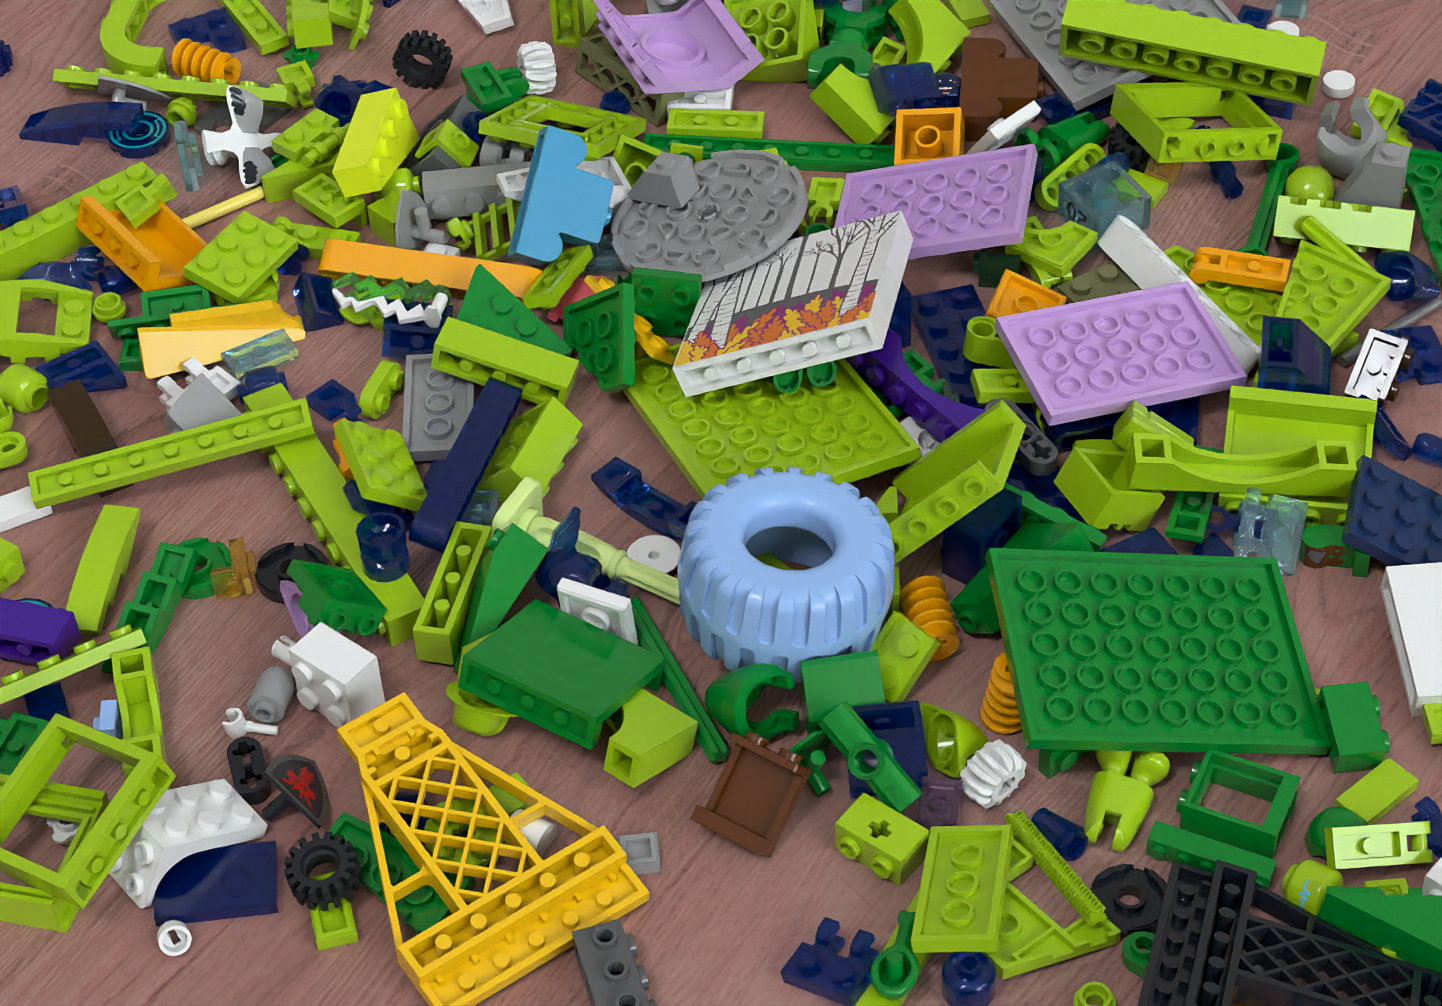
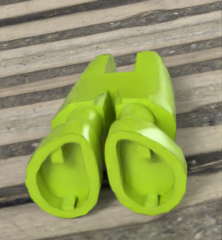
M1095 751L1096 758L1103 771L1095 773L1090 787L1084 820L1085 841L1096 845L1098 837L1103 830V822L1118 826L1114 831L1111 850L1122 853L1127 848L1140 828L1154 798V791L1150 786L1164 780L1170 769L1169 759L1159 751H1140L1133 763L1131 778L1124 775L1128 770L1132 751Z

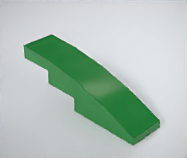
M165 542L160 543L151 571H143L133 602H125L116 627L117 629L130 624L132 629L141 628L147 643L133 649L149 646L152 656L155 653L175 614L199 556L194 549ZM112 658L104 661L101 668L102 672L113 675Z

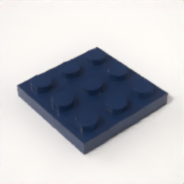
M1362 455L1356 462L1357 471L1351 485L1342 541L1389 566L1442 562V495L1386 467L1384 464Z

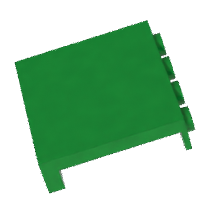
M535 599L463 655L458 688L591 750L599 742L602 723L644 686L656 692L659 690L666 658Z

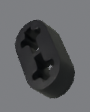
M240 737L231 742L227 748V758L234 788L249 805H257L264 802L271 794L270 781L262 774L266 768L265 759L259 741L251 737ZM249 754L251 762L243 764L241 755ZM255 777L257 786L249 788L247 779Z

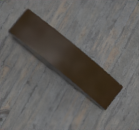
M80 379L46 391L67 438L79 458L118 448ZM134 483L99 492V495L103 498L133 486Z

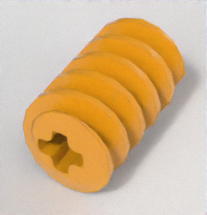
M183 38L177 43L172 53V69L181 78L182 76H193L200 78V82L209 83L211 78H219L229 81L231 85H236L240 78L241 63L239 58H232L229 53L221 52L219 49H212L208 45H202L199 42Z
M927 575L910 581L903 587L900 593L903 614L941 642L930 661L943 660L950 657L959 647V638L957 637V628L954 625V617L951 614V605L948 603V594L945 592V583L941 578Z
M1006 652L1001 653L993 663L985 696L979 711L980 719L984 726L1000 734H1012L1022 729Z

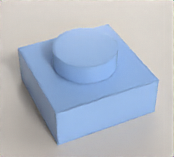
M117 700L101 701L100 717H94L93 728L122 739V721Z

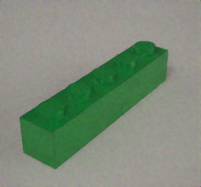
M1157 820L1147 838L1146 854L1155 859H1161L1170 863L1177 861L1210 872L1214 871L1217 860L1257 871L1255 882L1267 889H1270L1275 877L1277 860Z

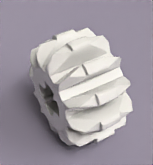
M538 41L521 44L517 52L518 60L516 62L518 69L522 72V78L527 79L530 85L526 93L542 95L546 92H552L556 85L557 73L551 46L546 42Z
M1002 740L988 742L980 751L976 750L975 755L971 759L967 760V766L960 773L959 786L972 801L980 804L985 809L993 805H1000L1004 798H1009L1010 793L1018 788L1019 781L1025 776L1024 770L1027 763L1021 758L1020 753Z

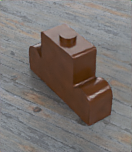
M964 37L959 107L962 109L965 125V141H979L988 132L987 128L998 119H1007L1034 100L1036 103L1037 100L1043 101L1044 81H1038L1037 59L1005 58L1006 47L1002 41L994 38ZM1036 117L1030 123H1034L1036 121Z

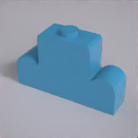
M550 125L539 131L507 258L540 267L560 256L563 249L562 241L576 246L589 244L590 247L600 241L603 227L608 225L612 215V208L609 207L614 183L610 179L576 168L585 159L587 154L586 144L580 136Z

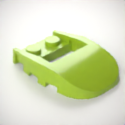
M43 279L0 281V356L10 357L11 363H25L26 358L45 357V362L60 361L61 354L81 355V360H88L93 313V292ZM33 297L51 299V304L58 305L55 336L17 332L20 301H33Z

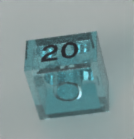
M1112 161L1059 182L1057 213L1066 222L1072 221L1098 232L1099 241L1117 215L1126 217L1141 230L1149 228L1152 197L1116 161ZM1098 242L1092 247L1093 250L1100 248Z

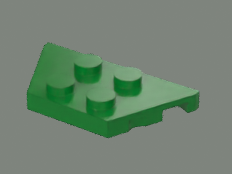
M481 264L476 266L457 320L567 357L572 356V348Z

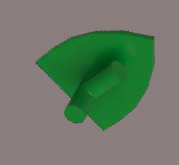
M823 730L811 733L789 750L803 757L800 765L812 770L808 781L818 796L831 789V786L820 770L826 760V756L821 750L827 748L832 742Z

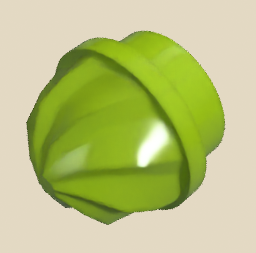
M185 97L172 100L167 106L166 119L174 128L184 130L188 126H192L196 121L198 114L196 111L197 106L193 104L192 100Z

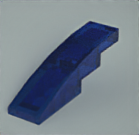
M115 101L88 102L55 107L30 115L19 136L22 140L79 146L84 137L107 139L111 130L134 133L144 115L142 103Z

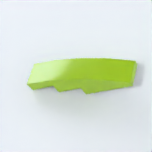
M105 504L97 519L81 558L66 606L67 611L74 613L81 634L101 636L108 606H114L120 577L126 578L141 514L140 508Z

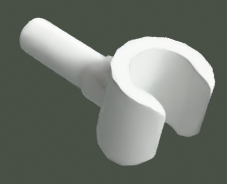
M230 708L225 712L230 722H222V725L230 738L237 739L243 737L247 732L278 735V726L247 721L239 708Z

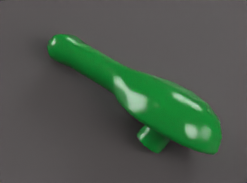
M905 910L899 912L897 917L899 928L894 944L882 951L874 959L870 969L871 983L880 997L890 1001L901 999L910 993L919 976L920 965L911 950V936L916 912L909 913Z

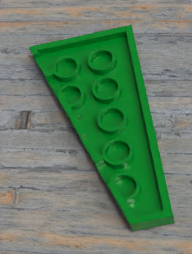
M1411 148L1405 185L1407 190H1409L1408 194L1442 289V152Z

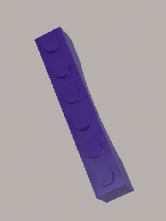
M888 327L882 349L845 358L846 362L868 380L873 387H876L887 396L894 405L907 413L915 423L920 424L933 435L939 443L945 441L986 411L985 409L974 408L952 401L923 384L912 373L904 359L901 348L902 337L890 327Z

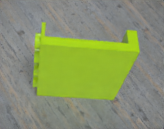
M1231 385L1224 454L1246 455L1277 452L1317 439L1352 441L1356 462L1362 455L1371 458L1377 400ZM1351 487L1347 497L1219 492L1217 515H1226L1232 519H1263L1269 523H1300L1306 527L1316 524L1344 526Z
M1000 400L894 477L893 485L897 486V489L907 499L901 514L888 523L894 544L895 564L1003 489L1026 428L1023 421L1003 400Z

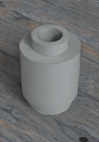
M278 666L269 667L259 675L247 702V708L255 719L263 723H275L283 718L295 691L293 675L285 668Z

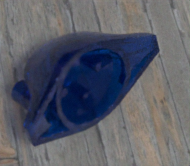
M1403 250L1377 254L1374 261L1376 271L1392 279L1390 290L1386 293V296L1391 301L1413 302L1430 298L1435 299L1439 296L1440 287L1438 283L1440 279L1422 259Z

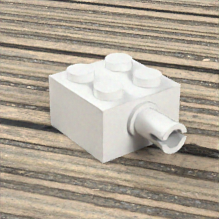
M322 622L297 643L291 640L290 637L283 635L280 637V640L285 645L279 640H276L273 644L272 656L292 667L291 671L295 677L298 691L297 697L301 704L309 710L315 709L326 716L335 727L340 728L385 703L377 656Z

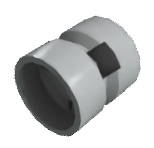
M487 135L482 144L479 163L480 166L528 162L532 160L534 148L521 147L517 141H492L490 136Z

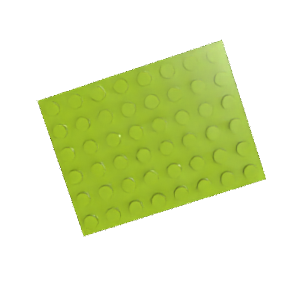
M682 342L671 345L668 349L675 359ZM646 353L635 357V386L622 390L702 500L705 494L715 485L722 484L726 486L729 477L739 473H745L748 477L753 476L756 469L772 467L773 472H786L787 467L802 468V474L816 476L817 471L831 475L833 482L841 485L843 482L851 483L868 478L877 473L901 467L921 458L920 446L851 365L846 362L845 358L834 360L837 368L836 377L833 382L824 387L813 385L807 377L805 368H803L802 382L798 389L792 393L780 392L774 386L771 376L685 397L672 369L673 365L651 358Z

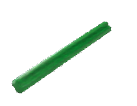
M638 597L632 598L631 604L638 640L643 648L666 658L662 674L665 686L680 711L698 721L695 737L709 761L713 764L724 763L730 753L729 747L641 599Z

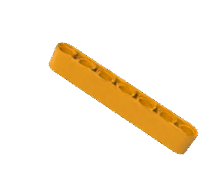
M326 239L317 272L320 276L336 281L357 284L373 282L385 288L397 285L406 291L434 295L444 293L448 297L464 299L475 268L481 264L524 304L523 295L543 271L524 265L338 239Z

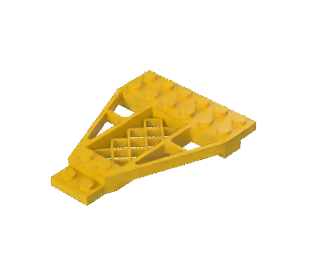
M405 692L337 729V738L358 765L397 961L429 1006H475L574 946L572 931L617 920L649 900L650 892L626 863L627 854L604 825L599 828L452 742L444 730L425 720ZM439 769L453 771L451 784L429 781L430 775ZM479 776L531 807L514 817H509ZM458 779L464 786L457 785ZM405 788L419 791L417 803L395 800L396 794ZM426 792L447 795L445 808L423 805ZM454 797L475 800L473 813L451 810ZM480 808L486 815L479 814ZM399 813L413 815L410 827ZM547 815L582 836L581 839L549 858L542 860L520 829ZM420 816L441 820L439 832L418 830L417 826ZM448 821L470 825L467 838L445 834ZM380 823H385L420 869L419 872L395 886H392L390 883L379 830ZM476 826L497 829L495 843L473 839ZM502 837L505 839L508 845L501 844ZM421 842L435 844L432 857ZM447 846L464 849L461 863L439 859L441 847ZM470 850L492 854L489 868L467 864ZM498 855L520 859L518 872L495 869ZM443 872L458 874L455 887H453ZM464 875L486 879L483 893L461 889ZM492 880L506 882L490 892ZM429 885L434 888L452 915L403 943L395 902L418 888Z

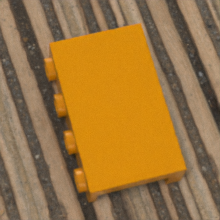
M93 196L81 197L76 227L144 292L196 284L184 277V266L208 243L162 201L157 202L161 209L135 228L121 210L108 211Z

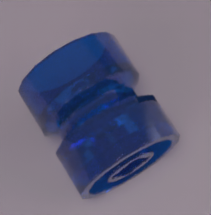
M376 512L364 517L358 523L356 529L364 574L376 582H391L401 578L410 567V556L406 544L407 538L403 520L390 512Z

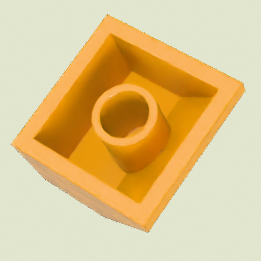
M961 107L897 110L894 166L964 155L965 125Z

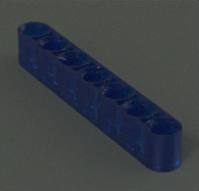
M489 377L413 521L408 536L409 541L442 554L444 553L456 521L460 522L518 408L523 393L522 388L494 377Z

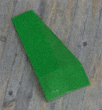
M514 523L502 530L499 528L495 529L485 543L489 550L483 557L453 667V672L457 675L462 647L497 629L549 550Z
M1327 886L1317 917L1380 949L1382 947L1396 952V957L1406 962L1429 968L1442 974V896L1423 895L1422 888H1408V894L1399 895L1385 894L1379 887Z

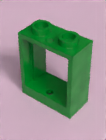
M1209 750L1206 752L1202 762L1195 761L1189 778V783L1192 785L1189 791L1183 789L1179 796L1176 812L1181 813L1180 828L1273 859L1297 803L1301 777L1219 750ZM1211 783L1272 802L1263 826L1202 807L1201 805Z

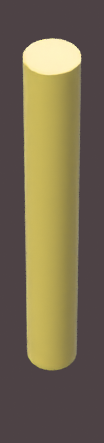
M258 186L182 220L193 229L265 198L264 190L261 186Z

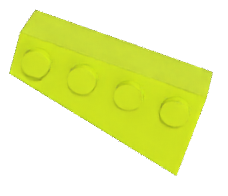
M396 88L360 96L332 170L345 198L381 191L394 170H397L420 139L409 116L407 103L404 99H401Z

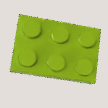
M243 211L184 266V277L233 304L243 303L298 249V239Z
M340 419L334 431L362 498L425 513L431 501L402 435L391 429L383 430L371 427L361 421L352 422Z

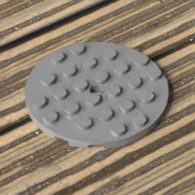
M739 149L711 153L712 159L693 163L691 158L690 162L700 189L682 208L632 200L629 197L621 205L611 227L613 234L612 245L621 265L630 273L633 272L634 267L678 271L687 274H701L702 282L728 276L752 266L778 248L783 247L803 220L807 209L808 196L800 172L795 166L791 167L785 164L781 156L758 150Z

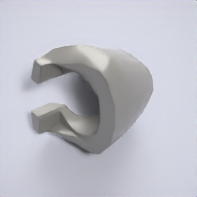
M1354 97L1350 108L1352 120L1360 127L1361 139H1353L1346 136L1336 128L1335 119L1341 105L1337 101L1326 104L1320 115L1319 128L1316 134L1318 161L1334 177L1347 179L1377 141L1385 142L1387 138L1386 131L1369 110L1370 100L1366 97Z

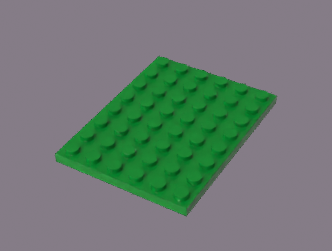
M1009 548L988 549L985 560L1026 749L1207 752L1209 750H1219L1225 753L1326 755L1330 749L1331 743L1276 558Z

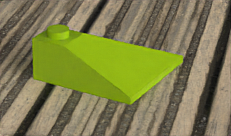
M724 0L727 10L765 59L741 78V81L794 83L808 80L810 54L812 51L820 48L813 0Z

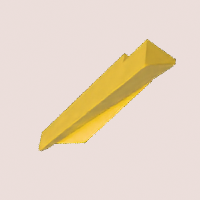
M273 300L169 314L170 327L137 328L139 353L147 379L184 371L183 363L192 357L197 359L202 365H207L305 339V330L301 317L299 315L292 317L285 313L280 304Z

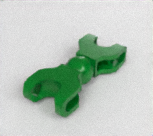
M827 3L824 11V18L827 21L824 29V38L829 42V45L811 52L808 62L807 89H816L839 64H842L855 75L873 81V76L870 74L873 66V56L867 50L870 47L877 46L883 36L886 37L888 6L873 5L870 10L865 12H850L843 8V3Z

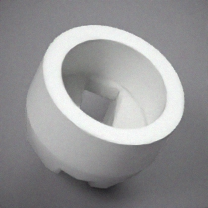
M167 921L160 926L157 933L159 947L167 955H181L191 945L192 937L190 931L181 921ZM175 929L181 940L176 944H173L168 931Z

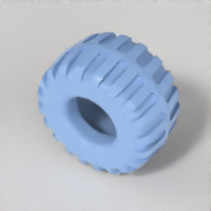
M772 467L756 469L753 476L748 477L745 473H739L729 477L726 486L717 484L705 494L704 499L697 503L690 514L677 564L681 614L685 619V626L694 641L700 642L702 651L713 660L722 659L725 668L730 671L753 664L777 665L791 672L794 684L801 683L800 661L870 651L884 626L895 585V550L892 533L887 520L880 516L877 505L868 497L860 499L859 490L847 482H843L841 485L833 482L831 475L817 471L816 476L802 474V468L787 467L786 472H773ZM772 553L780 561L800 563L813 568L806 570H783L765 565L753 556Z

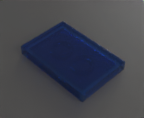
M276 840L218 847L191 854L177 862L163 876L155 891L154 920L156 927L170 920H177L186 924L278 913V847Z

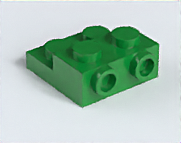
M292 559L286 572L297 583L298 590L303 593L297 605L308 616L307 620L310 624L317 626L322 622L335 631L342 629L351 634L359 633L362 636L375 634L387 608L353 569Z

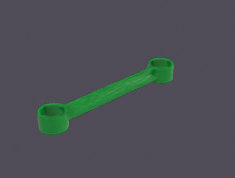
M1280 143L1276 160H1266L1265 170L1268 176L1247 244L1245 247L1238 249V252L1268 256L1265 250L1276 217L1278 196L1283 194L1288 176L1299 165L1300 152L1295 146L1288 143Z

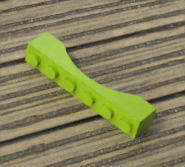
M1133 433L1125 458L1128 489L1347 497L1357 471L1352 441L1316 439L1303 445L1277 452L1234 455L1199 449L1181 442L1170 434Z

